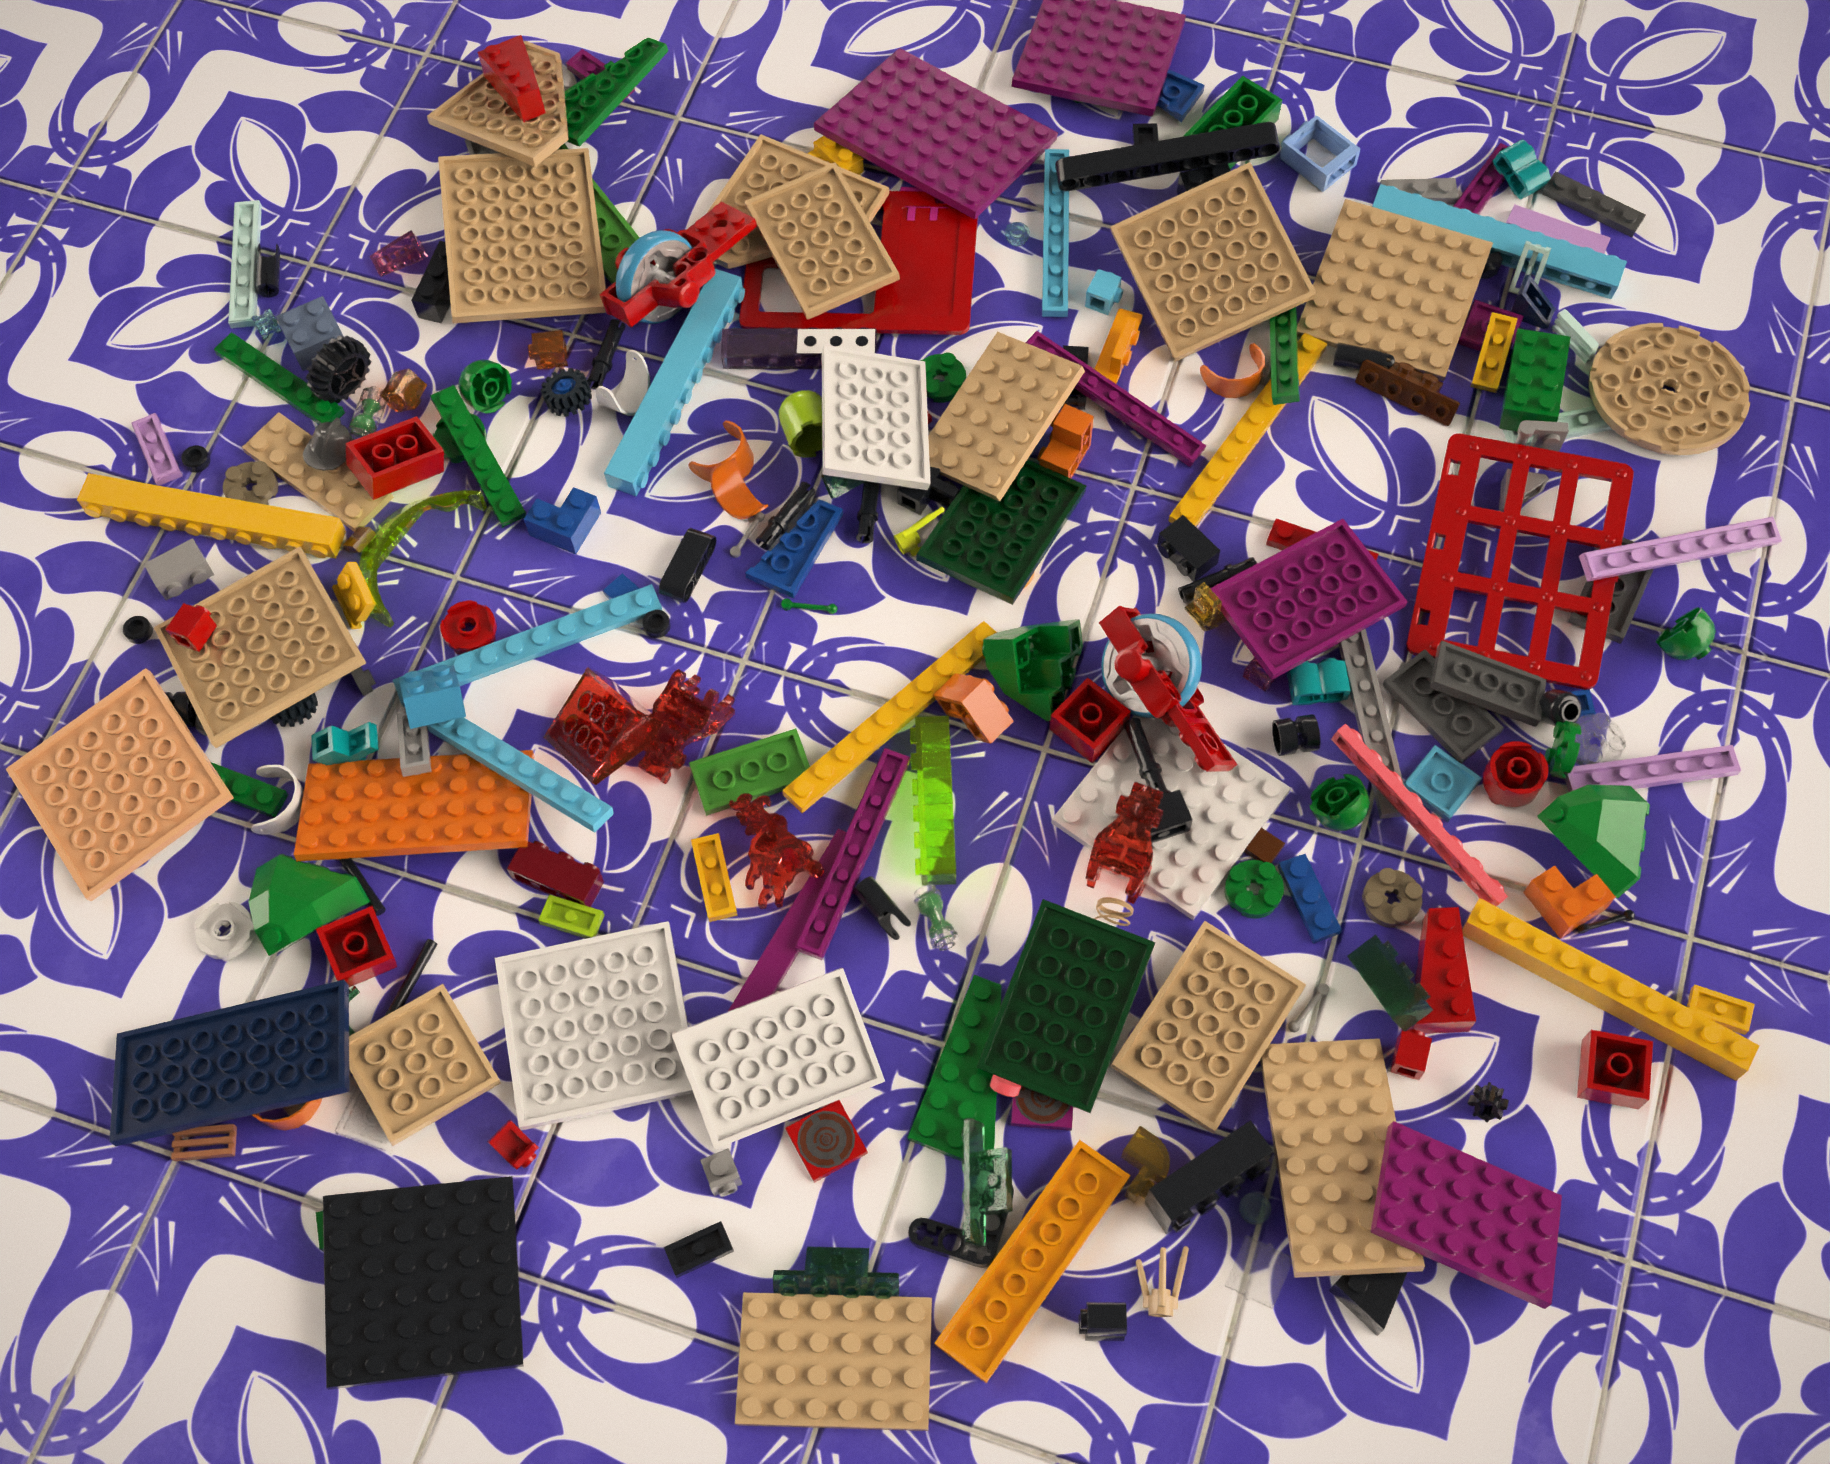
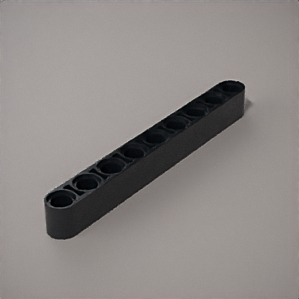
M1263 122L1065 157L1055 163L1059 189L1062 191H1073L1268 157L1280 150L1276 125L1272 122Z

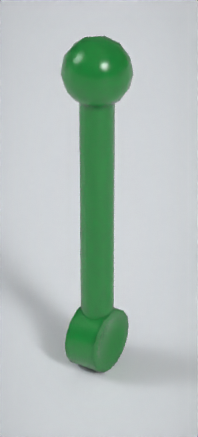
M788 598L783 599L781 602L784 610L800 608L828 611L830 614H835L838 610L835 604L826 606L795 603Z

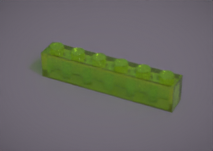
M949 716L915 717V727L910 728V744H916V753H911V770H917V779H912V796H918V805H913V822H919V831L914 832V849H920V858H915V876H921L922 885L956 884Z

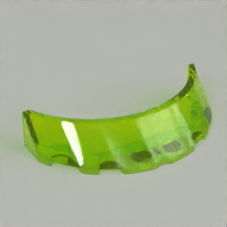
M462 490L428 496L401 507L379 525L375 531L376 536L363 549L358 565L376 602L370 617L390 628L394 625L378 590L377 569L419 517L430 509L450 512L462 504H469L485 511L487 505L481 491Z

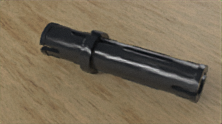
M610 320L599 352L591 362L593 367L587 382L590 386L592 381H594L592 389L596 390L597 387L603 386L606 374L612 369L613 356L622 333L626 328L623 322L618 327L621 320Z
M864 481L861 508L857 512L859 524L856 539L861 542L863 536L862 543H871L874 540V526L876 521H878L876 509L879 483Z
M802 482L776 516H772L768 520L767 527L755 539L758 545L764 542L760 546L762 549L769 550L776 539L786 533L789 523L810 497L815 494L813 487L809 491L807 490L811 486L809 483Z
M1250 557L1238 564H1228L1224 566V569L1181 586L1178 588L1181 600L1183 599V603H1188L1193 599L1208 594L1210 588L1256 565L1257 561H1255L1254 557Z
M1132 718L1135 729L1132 728L1130 720H1127L1123 727L1126 730L1141 768L1139 774L1142 779H1145L1152 799L1158 794L1157 788L1160 792L1168 789L1160 774L1162 768L1155 761L1141 725V720L1139 718Z

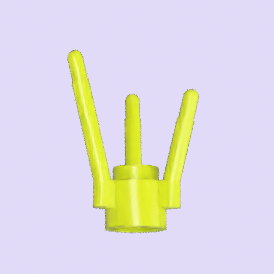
M940 507L933 513H929L911 527L894 535V540L903 555L908 552L912 557L917 555L921 548L918 547V544L921 543V538L917 530L943 513V507Z

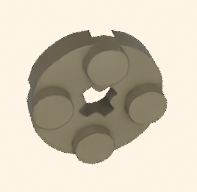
M263 461L245 462L238 466H232L225 472L226 478L223 482V493L226 498L269 505L268 501L272 496L275 498L278 493V480L273 471ZM257 483V485L252 487V490H247L246 486L248 484Z
M1384 868L1367 881L1362 892V902L1364 900L1365 911L1371 920L1383 927L1395 928L1403 924L1407 925L1416 918L1422 906L1423 890L1421 885L1410 875L1399 870ZM1385 894H1396L1400 903L1393 902V904H1389L1387 902L1388 897Z

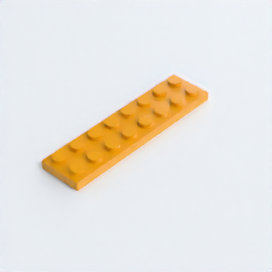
M1079 1140L934 1343L935 1346L987 1384L1128 1182L1131 1175Z

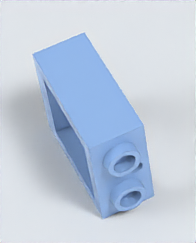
M1316 115L1310 121L1302 123L1295 133L1289 134L1283 139L1280 159L1324 192L1357 165L1360 148ZM1312 139H1315L1336 156L1323 168L1299 151Z

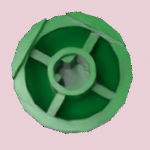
M485 359L477 360L467 365L461 372L458 381V389L463 401L471 408L486 414L495 412L503 407L505 402L502 400L505 398L506 393L510 395L512 386L509 371L499 363Z
M1697 607L1679 617L1675 621L1677 624L1671 630L1667 627L1656 640V643L1662 650L1674 659L1689 660L1696 657L1699 660L1711 651L1709 645L1715 638V625L1703 608Z
M1343 774V779L1335 780L1334 777L1328 778L1312 792L1310 809L1324 827L1334 831H1346L1356 827L1367 816L1370 806L1369 796L1363 782L1357 776Z

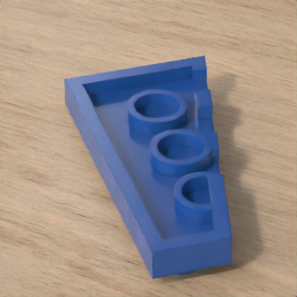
M1168 69L1157 106L1182 123L1204 93L1205 85Z
M819 499L796 522L797 525L789 533L786 532L771 551L768 550L761 557V561L754 568L751 566L745 572L746 578L794 599L842 518L843 509Z

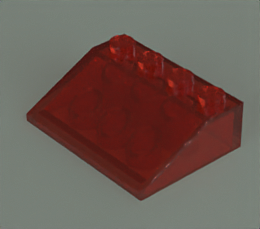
M587 667L543 738L592 784L597 785L645 750L657 736L663 722L612 679Z

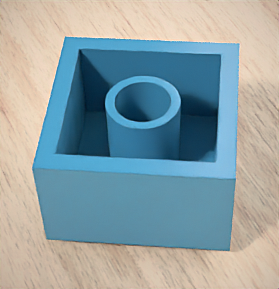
M439 665L425 672L410 671L404 674V676L398 677L410 729L466 717L454 665Z

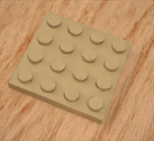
M444 984L439 985L349 1036V1070L392 1146L501 1084L500 1079Z

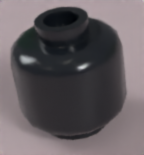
M1552 689L1543 694L1539 700L1542 709L1541 720L1549 725L1555 726L1557 722L1564 723L1565 721L1576 723L1580 717L1581 702L1571 692Z

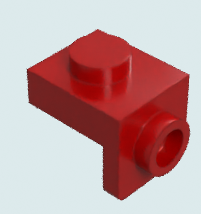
M508 1120L487 1141L516 1170L520 1166L523 1169L526 1168L536 1158L537 1155L534 1152L539 1148L511 1120Z

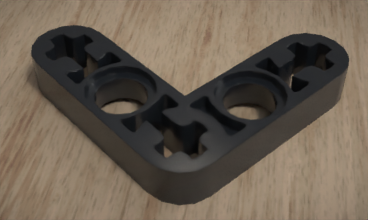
M1000 1177L989 1182L973 1233L921 1217L915 1219L909 1226L908 1236L910 1242L919 1249L979 1268L988 1267L996 1257L1013 1201V1185L1009 1180ZM999 1186H1004L1005 1193L1009 1194L1008 1197L1002 1196L999 1208H1005L1004 1212L995 1207H986L987 1203L992 1206L994 1205L995 1193L991 1191L992 1189L998 1190ZM993 1214L999 1218L1000 1225L996 1230L989 1231L983 1227L982 1220L986 1215ZM922 1226H926L927 1232L935 1236L937 1229L942 1230L938 1237V1246H933L934 1238L925 1236L923 1241L918 1240L917 1233L914 1230H920ZM953 1234L960 1238L961 1245L957 1250L949 1251L943 1246V1240L947 1235ZM966 1239L972 1240L970 1247L979 1249L981 1245H986V1251L991 1253L990 1256H984L982 1260L977 1259V1253L968 1250V1256L962 1255L965 1250Z

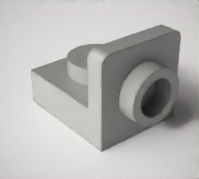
M729 1148L700 1160L714 1196L719 1194L721 1197L728 1196L736 1192L738 1186L743 1185Z

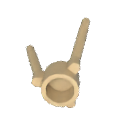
M1184 1246L1172 1295L1171 1290L1166 1289L1165 1247L1160 1248L1159 1289H1152L1151 1295L1149 1294L1142 1261L1140 1259L1136 1260L1137 1273L1143 1295V1308H1148V1316L1173 1317V1310H1178V1296L1189 1251L1187 1246Z

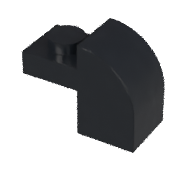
M930 467V486L928 490L899 486L897 489V504L921 515L930 500L948 508L959 493V489L949 481H942L939 468Z

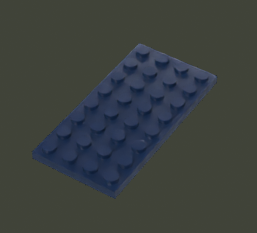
M340 980L117 1033L109 1142L116 1147L350 1092L348 983L345 980Z

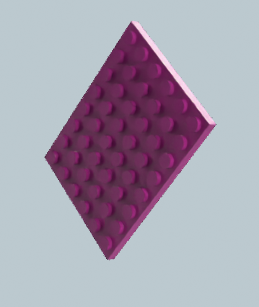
M901 48L896 50L814 122V131L973 219H976L1045 152V149H1048L1057 140L1058 132Z

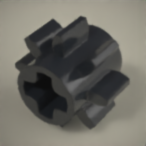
M1488 1082L1483 1087L1475 1085L1474 1095H1470L1468 1105L1475 1106L1473 1116H1478L1485 1120L1486 1123L1495 1117L1501 1120L1503 1110H1507L1509 1100L1502 1098L1504 1089L1497 1088L1491 1082Z

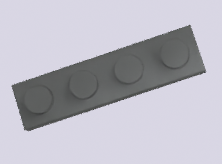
M1556 171L1542 192V195L1630 237L1634 236L1646 214Z

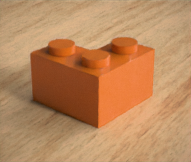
M1064 404L1060 413H1057L1050 424L1053 430L1049 437L1050 442L1048 446H1043L1038 454L1037 461H1040V465L1068 478H1072L1091 446L1094 416Z
M955 673L933 694L946 715L962 719L978 741L991 744L1014 722L1008 714L1009 709L1007 705L997 698L994 693V686L985 678L981 679L971 675Z
M1556 866L1551 867L1531 880L1523 892L1560 939L1577 929L1578 926L1585 924L1605 911L1616 898L1597 874L1573 888Z

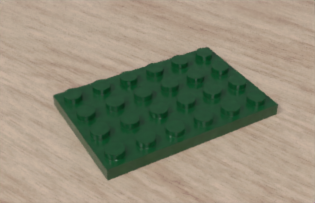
M1028 459L1000 502L963 485L918 551L916 561L1013 605L1085 494L1086 485Z
M1043 899L976 1068L1091 1114L1156 942Z

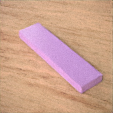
M1514 204L1506 222L1507 224H1516L1520 228L1529 231L1541 232L1545 236L1558 240H1566L1577 246L1589 247L1603 254L1611 239L1608 236Z

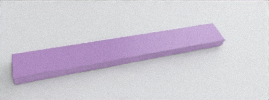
M1772 516L1585 552L1579 556L1587 582L1777 545L1782 542V539Z

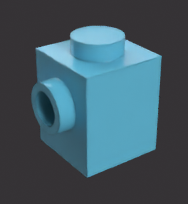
M1098 269L1086 291L1085 307L1109 315L1114 303H1119L1124 291L1121 288L1122 277L1112 272Z

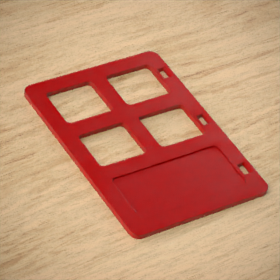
M889 191L890 194L879 209L884 211L881 243L899 272L900 280L876 290L874 311L872 313L824 312L807 320L803 312L759 311L764 271L767 268H779L774 258L770 257L746 264L743 286L745 294L741 302L739 316L740 326L746 331L798 332V329H875V333L965 334L970 328L978 217L973 219L948 204L936 203L937 198L924 191ZM905 206L948 208H938L937 220H930L931 208H916L915 220H907L908 207Z

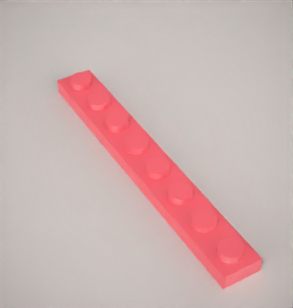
M1344 724L1337 730L1331 740L1479 898L1494 906H1498L1508 897L1504 893L1503 886L1496 879L1489 877L1483 870L1481 862L1475 857H1471L1463 849L1461 841L1456 836L1450 835L1442 827L1441 820L1435 814L1429 813L1422 805L1420 797L1414 792H1410L1402 784L1400 776L1396 772L1390 771L1382 763L1381 756L1364 744L1358 731L1353 728L1350 729L1347 724Z

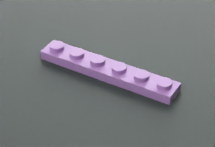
M1733 745L1574 766L1570 773L1564 772L1568 791L1571 792L1588 784L1631 786L1633 789L1735 776L1741 772V768Z

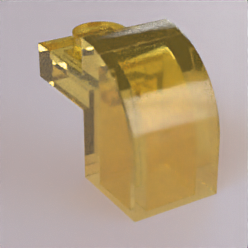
M1205 582L1196 587L1193 602L1184 607V610L1203 631H1210L1227 621L1220 611L1222 601Z
M1139 1126L1124 1148L1121 1156L1122 1159L1140 1170L1128 1187L1125 1197L1134 1204L1140 1196L1146 1199L1149 1189L1155 1185L1151 1179L1159 1183L1167 1177L1170 1167L1169 1153L1163 1142L1142 1126Z

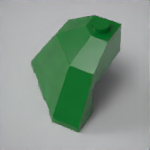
M1080 619L1022 626L997 632L983 639L982 652L986 660V667L1004 694L1046 721H1050L1051 714L1065 701L1066 689L1072 688L1076 669L1073 667L1075 656L1081 655L1083 648Z
M1588 784L1558 796L1537 815L1542 823L1593 875L1597 874L1617 899L1640 879L1641 867L1639 866L1641 852H1644L1646 838L1644 824L1645 817L1649 815L1650 804L1631 786Z
M280 854L258 867L248 903L254 931L268 956L289 948L316 932L317 928L343 918L368 904L370 900L357 877L346 873L333 872L329 868L310 862H296V860L292 859L293 857Z

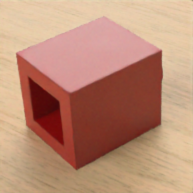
M183 603L165 630L178 645L200 652L217 625L210 617L211 613L203 606L196 605L194 607Z
M1402 1030L1396 1040L1389 1072L1420 1080L1426 1070L1432 1038L1426 1037L1419 1030Z

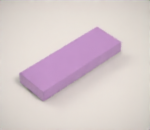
M153 413L131 422L155 483L160 486L182 477L183 475L157 414Z

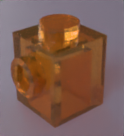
M562 330L531 333L532 344H528V353L530 360H535L537 370L568 366L567 345Z
M409 368L393 373L380 396L391 409L398 413L414 410L420 404V397L427 384Z

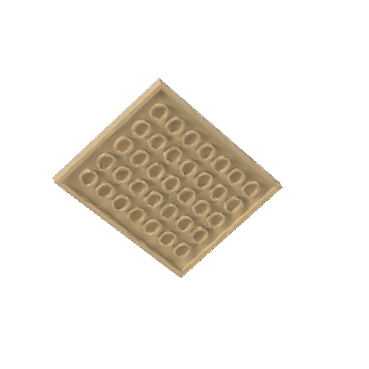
M588 148L556 150L536 167L502 153L438 157L453 324L606 313L599 295L606 289Z

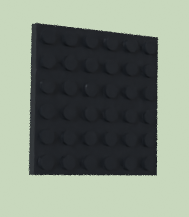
M513 1176L323 1196L326 1388L328 1390L524 1367Z

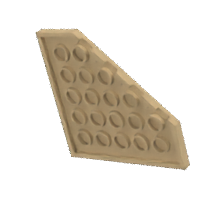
M524 41L539 86L545 114L523 122L487 81L484 73H482L427 115L429 124L536 167L569 140L560 53Z
M760 134L707 213L722 201L750 216L744 201L831 163ZM838 166L871 223L890 194L889 187ZM756 227L716 259L714 263L731 269L773 256Z

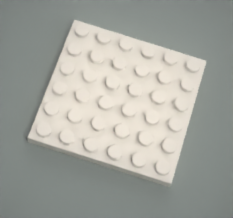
M1134 715L1133 718L1141 720V725L1155 761L1162 768L1160 774L1166 788L1171 792L1181 791L1193 819L1190 831L1139 848L1135 847L1124 821L1125 807L1135 800L1143 799L1146 801L1151 799L1145 779H1142L1139 774L1141 768L1125 729L1121 731L1052 818L1051 823L1194 920L1228 875L1231 868L1243 855L1245 848L1260 828L1265 826L1289 794L1291 787L1227 745H1225L1238 765L1227 772H1206L1196 763L1194 759L1196 755L1191 747L1186 746L1180 739V731L1177 727L1166 725L1162 719L1142 718ZM1131 719L1130 723L1132 725V728L1135 729L1133 720Z
M669 921L495 958L518 1126L521 1131L693 1093L672 1037V1033L687 1028L688 1022Z

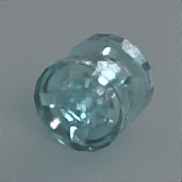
M270 308L265 310L264 314L260 316L254 315L251 317L263 340L267 339L271 333L278 334L282 332Z

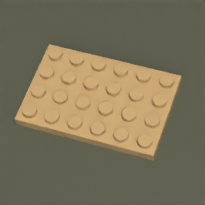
M836 162L744 201L747 211L751 217L755 218L759 233L807 320L900 280L899 272Z
M997 331L928 435L930 467L939 468L942 476L1000 502L1085 372L1082 365Z
M1204 921L1110 1067L1214 1134L1303 992L1306 984Z
M743 1292L735 1425L929 1431L932 1298Z

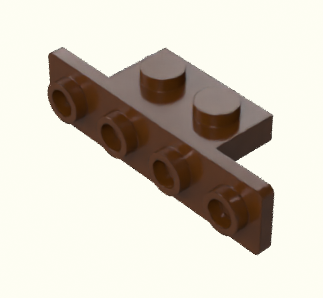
M1366 359L1362 363L1355 380L1356 384L1446 426L1452 423L1460 406L1458 401L1439 393L1444 383L1438 381L1437 377L1429 373L1423 374L1416 371L1412 365L1405 362H1395L1390 369H1387Z

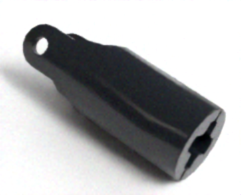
M259 243L256 262V292L263 297H268L269 287V297H274L279 293L280 249L278 244H276V254L271 257L261 256V245Z
M1338 342L1333 366L1360 370L1362 363L1368 359L1390 369L1395 363V358L1390 354L1374 349Z
M872 876L865 878L854 888L853 895L894 940L900 938L898 932L891 925V914L896 916L903 925L911 926V921Z

